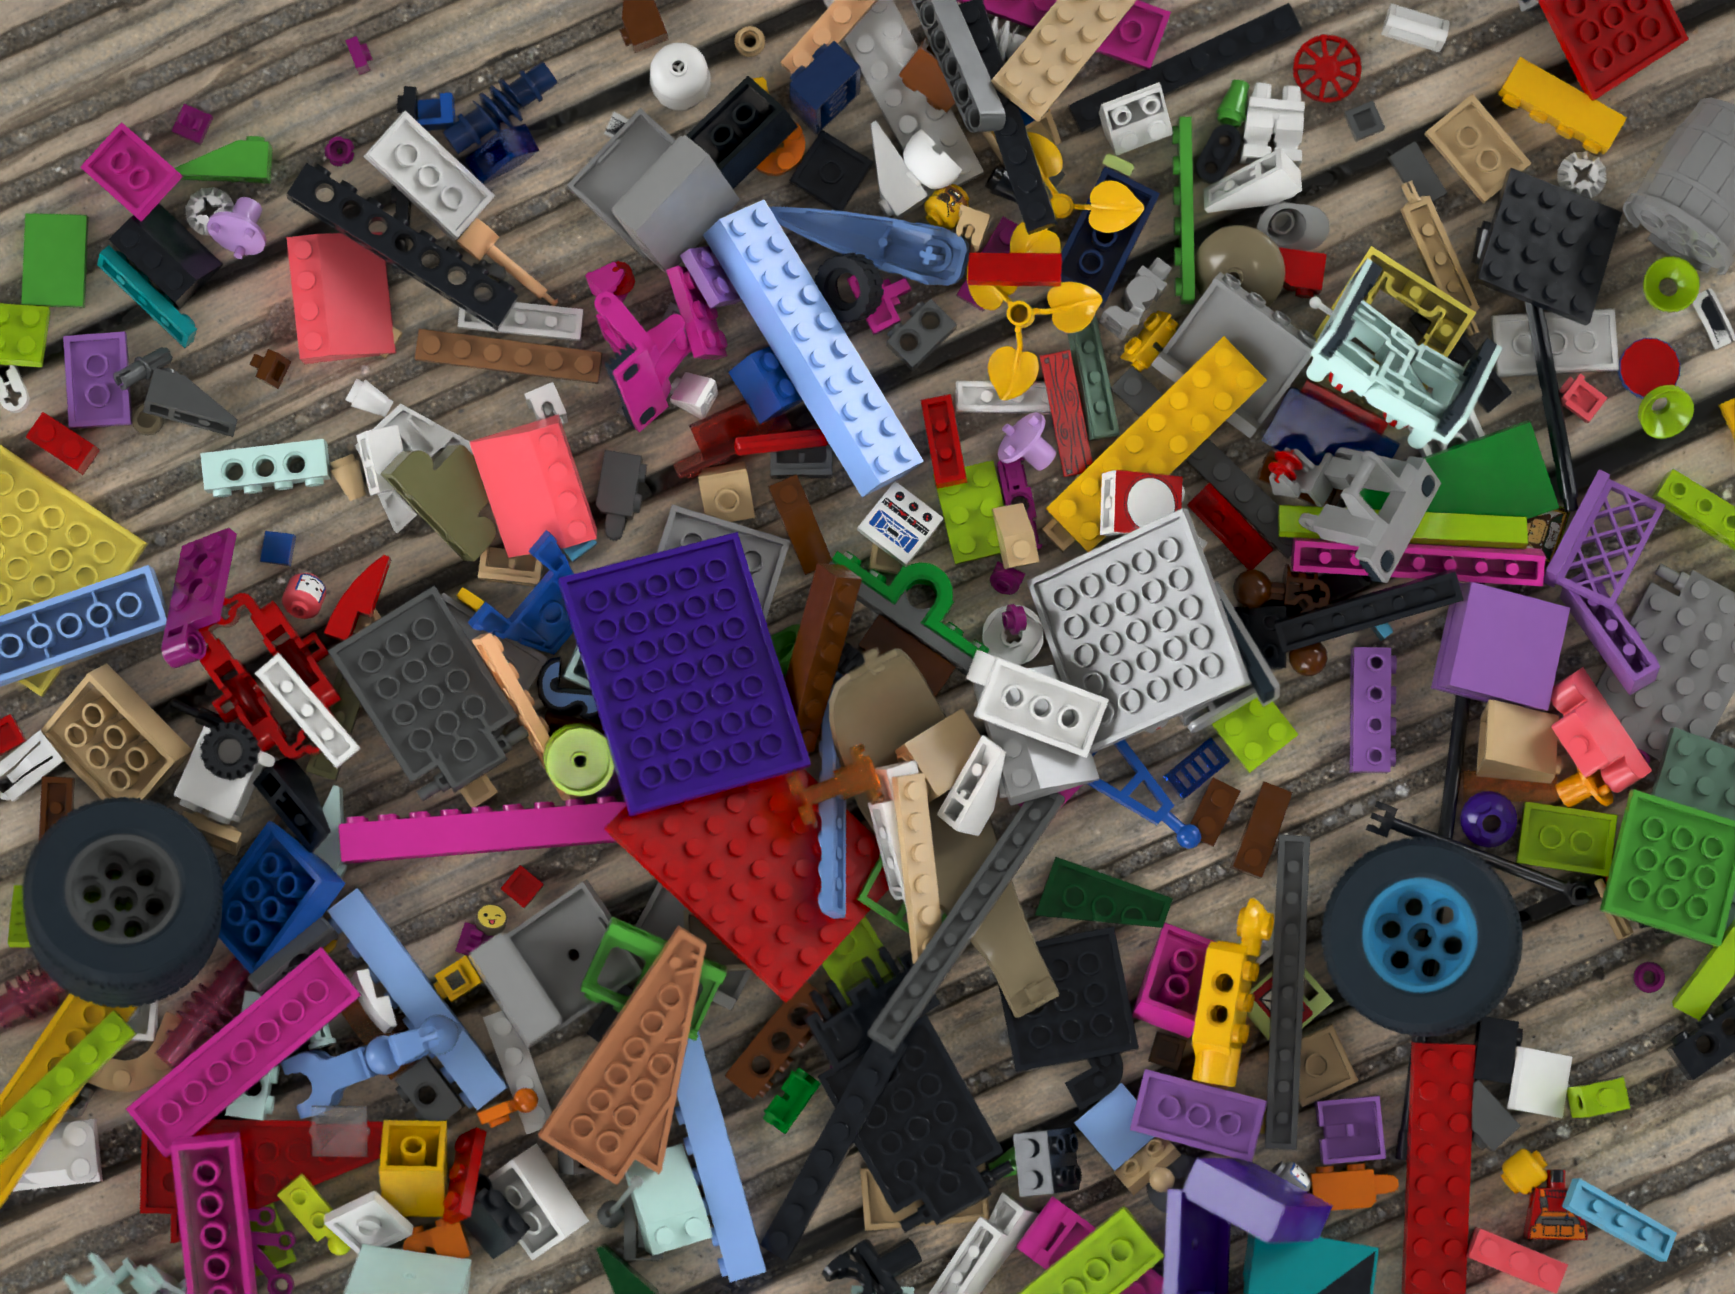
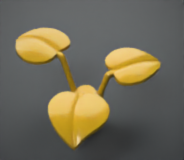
M1027 132L1042 178L1053 195L1050 201L1056 219L1068 218L1073 214L1074 210H1091L1089 214L1090 225L1097 231L1112 233L1128 227L1142 214L1144 205L1125 185L1116 181H1104L1095 186L1090 193L1091 204H1075L1071 196L1059 194L1049 177L1058 175L1063 168V159L1059 149L1047 138L1036 133ZM1023 221L1015 228L1011 236L1010 253L1060 254L1061 242L1058 235L1053 231H1049L1048 228L1029 235Z
M967 266V283H968V266ZM1062 282L1061 286H1053L1048 291L1047 301L1051 308L1038 309L1032 308L1024 301L1013 302L1008 297L1017 290L1018 286L968 285L974 301L986 310H996L1005 301L1009 306L1007 318L1015 325L1017 350L1010 346L1001 347L992 353L988 361V375L999 398L1006 401L1022 395L1034 384L1039 374L1037 356L1032 352H1022V328L1030 326L1035 319V315L1052 314L1053 324L1059 330L1066 333L1082 331L1092 322L1102 303V296L1096 290L1078 282Z

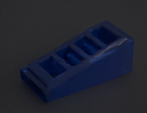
M1210 737L1166 773L1163 778L1178 796L1184 800L1228 764L1230 760ZM1209 748L1219 760V763L1214 765L1203 751ZM1199 756L1210 770L1205 773L1194 758ZM1188 763L1201 777L1197 781L1185 768ZM1180 771L1191 786L1186 788L1175 774Z

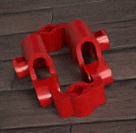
M238 593L230 599L224 597L223 606L231 608L228 611L230 617L228 619L221 617L220 621L198 629L207 643L206 654L199 661L218 689L224 693L212 701V705L225 723H230L239 718L243 725L257 738V745L263 752L277 745L282 754L292 760H297L307 753L310 755L323 753L317 746L315 748L311 745L306 746L309 739L303 729L298 732L297 742L292 745L289 744L286 740L287 735L273 715L275 712L273 706L247 668L238 659H234L219 637L216 638L213 634V630L219 626L230 628L236 625L241 616L240 612L247 608L252 614L250 615L251 620L264 637L262 641L273 656L279 653L337 720L330 707L339 702L341 697L318 663L329 655L327 647L315 631L302 639L273 600L260 608L257 602L246 593ZM287 632L290 638L280 645H275L272 642ZM316 642L320 649L311 653L308 647ZM235 668L238 672L235 677L227 681L221 678V676ZM230 701L234 708L226 713L222 706Z

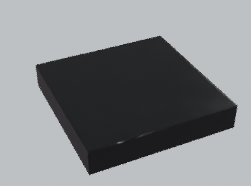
M821 130L790 178L789 183L832 210L844 211L874 162L824 130Z

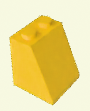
M384 1120L379 1167L381 1196L404 1217H443V1201L448 1193L447 1121Z

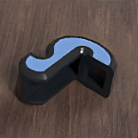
M560 656L548 660L542 666L537 680L538 697L548 710L559 714H569L578 708H582L580 713L582 719L592 721L599 719L592 691L560 688L562 658Z

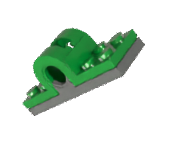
M837 551L832 558V562H829V564L844 565L862 579L856 599L858 602L877 615L880 614L956 666V669L967 676L976 650L985 653L989 652L990 649L976 639L971 643L963 638L964 631L953 623L948 622L947 625L942 623L953 608L954 601L952 600L953 588L950 579L939 567L929 563H914L907 567L903 566L888 586L885 576L873 568L868 572L860 567L861 560L848 551L844 555ZM918 584L929 586L935 593V603L931 608L917 609L908 602L906 597L907 591Z

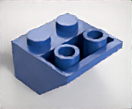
M770 346L750 354L728 372L760 424L782 415L803 402Z

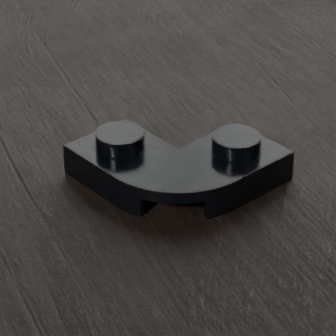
M1120 1054L1089 1059L1088 1062L1092 1067L1091 1069L1065 1082L1079 1110L1104 1098L1117 1088L1123 1075V1061Z

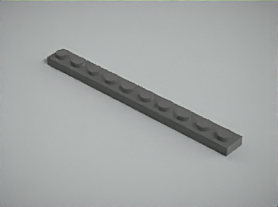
M1053 793L1024 802L868 1031L870 1038L893 1052L897 1050L1065 802L1064 796L1059 793Z
M1278 835L1265 1149L1297 1150L1310 836Z

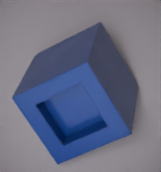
M452 92L439 93L440 99H426L417 102V122L426 131L446 130L456 123L455 102Z

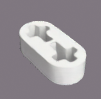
M5 365L6 367L10 366V369L6 371L9 381L5 382L4 378L0 375V403L9 412L19 413L24 411L29 405V393L17 366ZM9 387H12L15 393L22 394V397L18 399L19 404L17 406L11 402L7 403V400L11 398L8 390Z

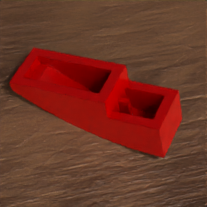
M381 556L353 581L331 614L324 631L327 637L343 642L353 636L360 615L372 619L392 561L390 556Z

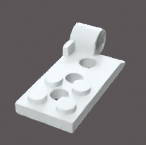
M976 650L966 676L967 680L985 686L974 714L975 717L1087 758L1109 699L980 650ZM1017 688L1020 693L1019 701L1014 705H1008L1006 702L1007 692L1010 689ZM1039 699H1045L1048 704L1047 711L1043 715L1037 716L1034 712V704ZM1072 709L1075 712V720L1071 725L1064 726L1061 720L1062 714L1066 710Z

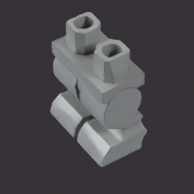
M1158 257L1148 269L1142 265L1135 278L1128 284L1121 299L1126 312L1118 305L1110 306L1103 311L1099 323L1122 341L1128 336L1134 335L1144 312L1150 307L1153 299L1157 302L1163 294L1167 285L1164 281L1169 276L1172 268Z

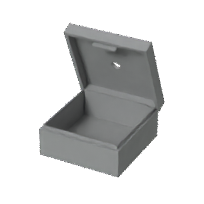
M641 108L567 185L571 192L645 260L650 259L666 274L667 269L678 266L682 262L680 257L682 253L688 249L695 248L704 239L703 234L720 218L725 217L740 201L708 153L686 135L680 136L675 140Z
M588 880L582 881L508 934L501 935L499 933L469 954V961L527 1049L556 1030H562L600 1004L587 999L584 996L585 993L580 991L583 978L612 916ZM614 947L611 949L597 981L601 986L617 992L639 977L645 965L638 955L622 948ZM571 949H576L579 952L578 960L570 959L569 951Z

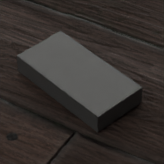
M1416 141L1389 156L1388 160L1403 184L1413 180L1419 197L1430 196L1432 202H1435L1447 194L1446 189Z

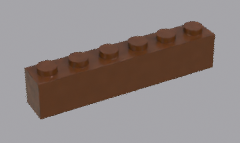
M817 563L785 677L787 690L807 752H814L862 582L859 576L844 565Z

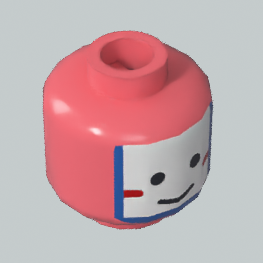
M296 574L289 579L282 596V605L293 617L301 619L313 618L321 609L326 596V587L314 574Z

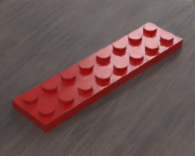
M1412 1042L1401 1290L1403 1294H1466V1255L1468 1249L1472 1152L1471 1118L1476 1045Z

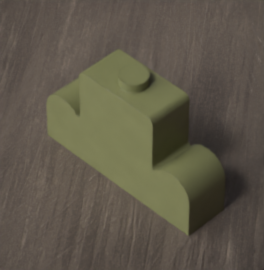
M448 445L434 461L424 451H404L397 455L382 471L381 475L463 561H476L495 539L496 528L492 520L487 517L478 516V513L489 502L474 455L464 445Z

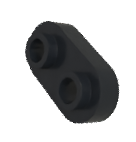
M1228 124L1220 125L1212 132L1196 163V174L1201 181L1213 184L1221 180L1226 174L1241 144V135L1234 126ZM1222 137H1226L1230 140V145L1224 147L1220 144L1219 140ZM1207 164L1215 165L1216 172L1208 173L1205 166Z

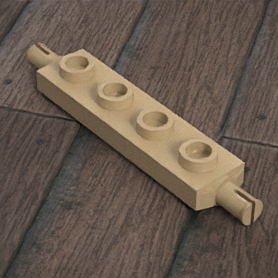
M1413 180L1402 184L1401 187L1408 202L1400 211L1433 285L1477 312L1480 307L1431 197H1419ZM1474 318L1465 330L1468 337L1480 332Z

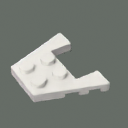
M399 404L372 429L398 425L403 451H424L432 458L448 445H464L473 455L470 441L402 404ZM357 443L355 447L361 457L359 445ZM396 490L378 494L389 521L397 534L417 516L416 512L402 499Z

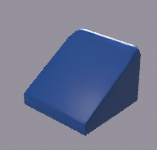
M265 531L260 562L291 567L296 536L289 533Z

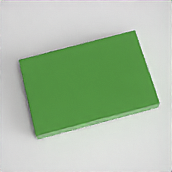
M25 213L21 305L85 308L88 241L87 215Z

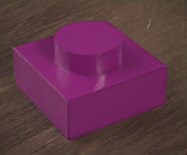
M357 36L345 40L359 75L371 71L368 62L373 60L367 43L360 44Z

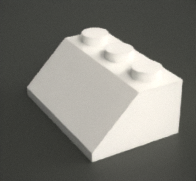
M537 1143L488 1177L492 1182L493 1189L499 1190L531 1227L519 1242L532 1261L589 1222L582 1208L577 1204Z

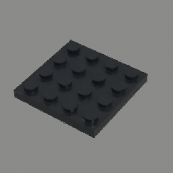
M1510 168L1504 179L1474 282L1586 326L1591 322L1622 212Z
M1114 926L1035 942L1059 991V996L1021 1017H1014L998 984L1016 1074L1139 1050Z

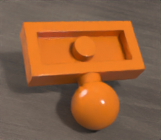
M522 1088L515 1093L513 1099L477 1114L482 1125L489 1123L491 1128L510 1121L509 1114L516 1111L529 1113L533 1111L538 1105V1096L534 1090Z

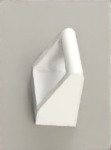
M1391 3L1381 35L1440 52L1448 36L1449 21Z

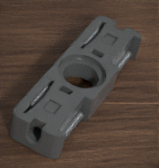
M320 917L250 974L248 980L262 996L320 947L324 948L333 939L337 940L338 934L324 917Z

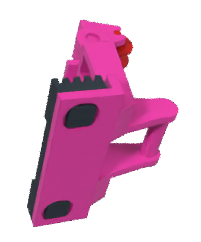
M617 261L611 262L593 272H588L585 277L592 294L596 297L594 301L598 312L596 319L605 340L610 344L616 359L610 358L611 364L605 363L606 370L610 379L614 382L627 422L640 433L669 407L666 401L672 389L669 376L692 350L684 331L685 321L678 314L669 316L647 332L643 329L623 304L628 293L635 285L632 269L627 263Z

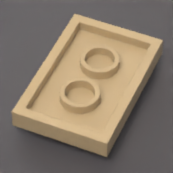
M1473 93L1424 134L1483 204L1502 189L1506 173L1510 168L1523 172L1532 164Z

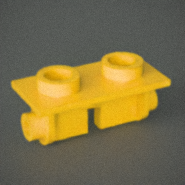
M1160 310L1152 313L1145 320L1144 328L1141 332L1126 343L1125 351L1120 358L1132 362L1131 366L1140 373L1143 369L1147 370L1160 354L1153 347L1154 343L1156 342L1160 347L1165 348L1177 331L1176 329L1179 324L1170 318L1172 316L1170 313Z

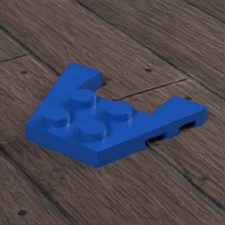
M546 530L528 552L550 569L509 618H506L485 601L467 623L475 630L491 632L497 637L508 638L522 645L555 655L573 633L558 580L561 577L573 575L574 573L565 555L557 545L556 539Z

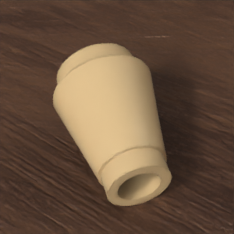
M353 453L330 462L333 468L331 473L346 496H348L349 501L367 495L359 459H355Z

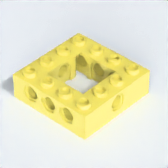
M1371 246L1350 278L1351 280L1367 258L1383 268L1375 285L1363 300L1371 305L1381 289L1431 321V325L1418 343V346L1423 343L1448 357L1476 312ZM1346 286L1344 287V289L1342 290L1341 294L1339 295V297L1337 298V300H1336L1335 303L1333 304V306H1332V308H1331L1332 310H1334L1335 306L1337 305V303H1338V301H1339V299H1340L1342 293L1344 292ZM1326 315L1323 322L1315 332V342H1317L1327 321L1330 318V315ZM1423 384V386L1427 390L1429 386Z

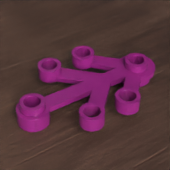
M272 1207L248 1208L249 1221H257L262 1226H268L276 1219V1212ZM266 1210L271 1214L269 1222L261 1219L262 1211ZM284 1230L280 1233L251 1231L254 1263L269 1280L267 1284L268 1292L270 1294H291L295 1285L292 1276L285 1272H279L257 1245L278 1246L281 1250H288L296 1243L295 1234L289 1230ZM286 1234L291 1238L289 1246L281 1243L282 1235ZM279 1279H284L287 1282L286 1290H280L277 1287Z

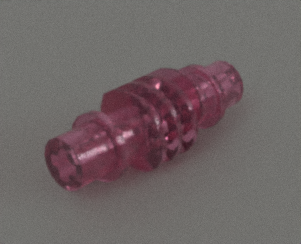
M235 956L222 971L216 970L214 972L216 979L209 987L199 983L202 993L192 991L191 998L194 1003L190 1001L183 1002L186 1012L180 1010L175 1012L181 1021L173 1031L168 1029L165 1032L167 1039L155 1052L156 1056L172 1069L196 1051L195 1048L205 1037V1034L212 1037L216 1034L212 1028L213 1024L222 1028L225 1027L220 1018L221 1014L231 1019L234 1017L228 1007L238 995L244 996V988L250 982L248 980L250 973Z
M37 963L40 975L37 976L30 968L26 970L29 981L26 982L19 974L16 975L18 987L15 988L9 981H6L4 984L7 992L0 996V1028H11L12 1021L22 1015H25L30 1020H35L38 1017V1012L46 1014L49 1011V1006L53 1008L59 1006L58 995L66 990L60 987L57 982H54L39 963Z

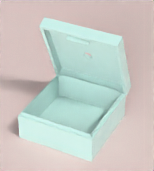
M362 1244L344 1294H468L471 1260Z

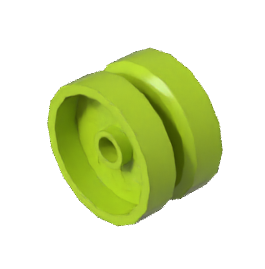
M581 723L565 725L555 731L545 744L543 754L545 770L555 786L566 794L580 797L595 794L606 786L613 775L614 763L607 740L600 731L591 725ZM582 755L585 757L583 758L584 763L578 766L574 759L576 756Z

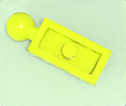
M303 1173L277 1193L281 1201L317 1242L326 1236L328 1238V1248L335 1255H345L351 1250L343 1240L324 1224L325 1214L332 1211L333 1208Z

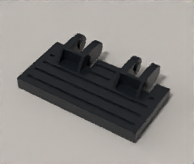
M884 946L877 949L880 959L889 971V974L882 978L874 962L868 956L863 958L861 962L869 977L865 976L844 990L850 1000L848 1004L833 980L827 981L825 983L826 989L837 1004V1007L830 1012L823 1002L822 996L816 990L809 993L820 1016L817 1011L812 1010L803 1016V1019L835 1071L867 1052L873 1041L868 1036V1031L914 965L912 953L909 950L896 956L903 968L899 970ZM935 994L919 1017L941 1004Z

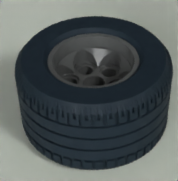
M112 797L105 798L102 801L101 799L93 801L91 804L87 803L80 806L79 809H74L67 813V816L64 815L56 824H53L46 831L47 834L45 833L29 858L24 875L22 896L26 932L31 949L40 966L54 982H57L64 990H68L70 994L76 997L79 996L80 999L87 1002L92 1001L93 1004L101 1006L104 1004L107 1007L119 1006V1008H127L129 1006H142V1004L147 1005L154 1003L156 1000L160 1001L167 998L169 994L173 995L178 992L180 988L185 987L190 983V980H193L199 974V970L201 971L206 965L207 960L210 959L220 934L223 883L220 866L211 845L192 822L189 823V820L182 814L179 815L177 811L170 807L167 808V806L158 802L154 803V801L141 800V798L118 797L115 799ZM114 869L119 870L123 874L118 880H110L105 875L108 871ZM141 876H149L154 880L147 887L140 886L136 881ZM89 892H96L101 898L95 903H89L84 899V896ZM128 902L132 906L130 911L123 909L119 912L115 909L118 903L125 905ZM151 905H159L163 908V912L157 916H152L146 912V909ZM98 921H106L110 924V928L105 932H98L93 926ZM130 927H136L142 933L139 936L128 938L124 932Z

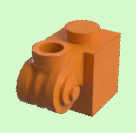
M439 1219L435 1221L436 1227L425 1231L423 1225L414 1227L413 1235L407 1237L403 1244V1250L427 1253L428 1247H432L436 1250L437 1255L466 1258L473 1255L465 1227L461 1221L452 1225Z

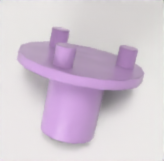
M248 197L238 198L232 212L225 211L213 214L207 224L208 232L215 242L225 249L234 252V257L237 259H242L243 255H256L260 253L267 242L265 233L257 225L262 213V207L257 201Z
M1034 412L1028 414L1013 427L1008 423L1004 425L1002 431L1006 435L998 449L997 455L999 460L1004 463H1011L1023 457L1038 471L1045 469L1054 460L1056 450L1041 437L1046 422L1041 413Z

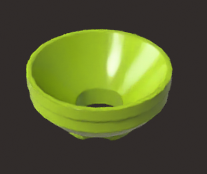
M1670 256L1658 259L1647 269L1644 275V295L1655 309L1662 312L1672 313L1686 309L1695 301L1699 293L1700 282L1697 271L1688 261L1679 257ZM1671 279L1675 282L1677 290L1674 295L1665 296L1661 293L1659 284L1662 280Z
M1664 385L1653 389L1643 398L1639 405L1638 420L1641 427L1648 435L1658 439H1666L1679 434L1687 427L1693 417L1694 404L1692 398L1686 391L1674 385ZM1667 398V404L1664 408L1658 411L1652 410V405L1657 399Z

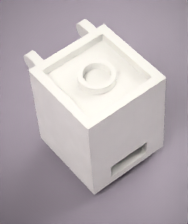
M204 726L174 796L181 798L179 805L199 813L202 812L203 808L209 810L208 817L229 825L231 820L240 823L255 789L254 780L263 771L264 766L272 767L275 761L280 759L260 750L257 757L259 759L258 763H255L253 766L254 770L251 773L248 772L245 777L236 778L235 780L217 777L206 769L204 761L201 760L200 754H202L200 745L204 742V735L211 731L210 728ZM235 739L223 741L218 748V755L225 763L236 762L242 754V747Z

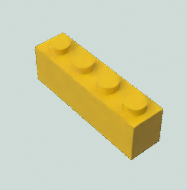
M1519 57L1498 95L1503 97L1502 101L1506 105L1515 109L1521 107L1529 112V117L1541 124L1549 123L1556 127L1555 131L1559 135L1567 139H1572V137L1583 143L1582 147L1585 150L1596 155L1598 153L1604 155L1609 150L1627 117L1597 100L1592 101L1587 94L1522 57Z

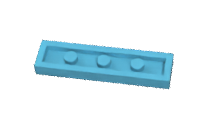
M1572 1178L1562 1205L1563 1208L1659 1262L1667 1261L1677 1235L1675 1231L1580 1178Z

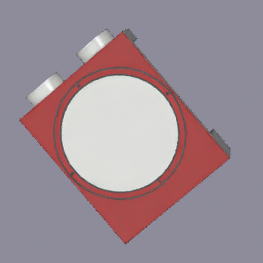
M1122 470L1102 473L1100 535L1128 534L1182 509V502L1185 496V490L1182 486L1183 477Z

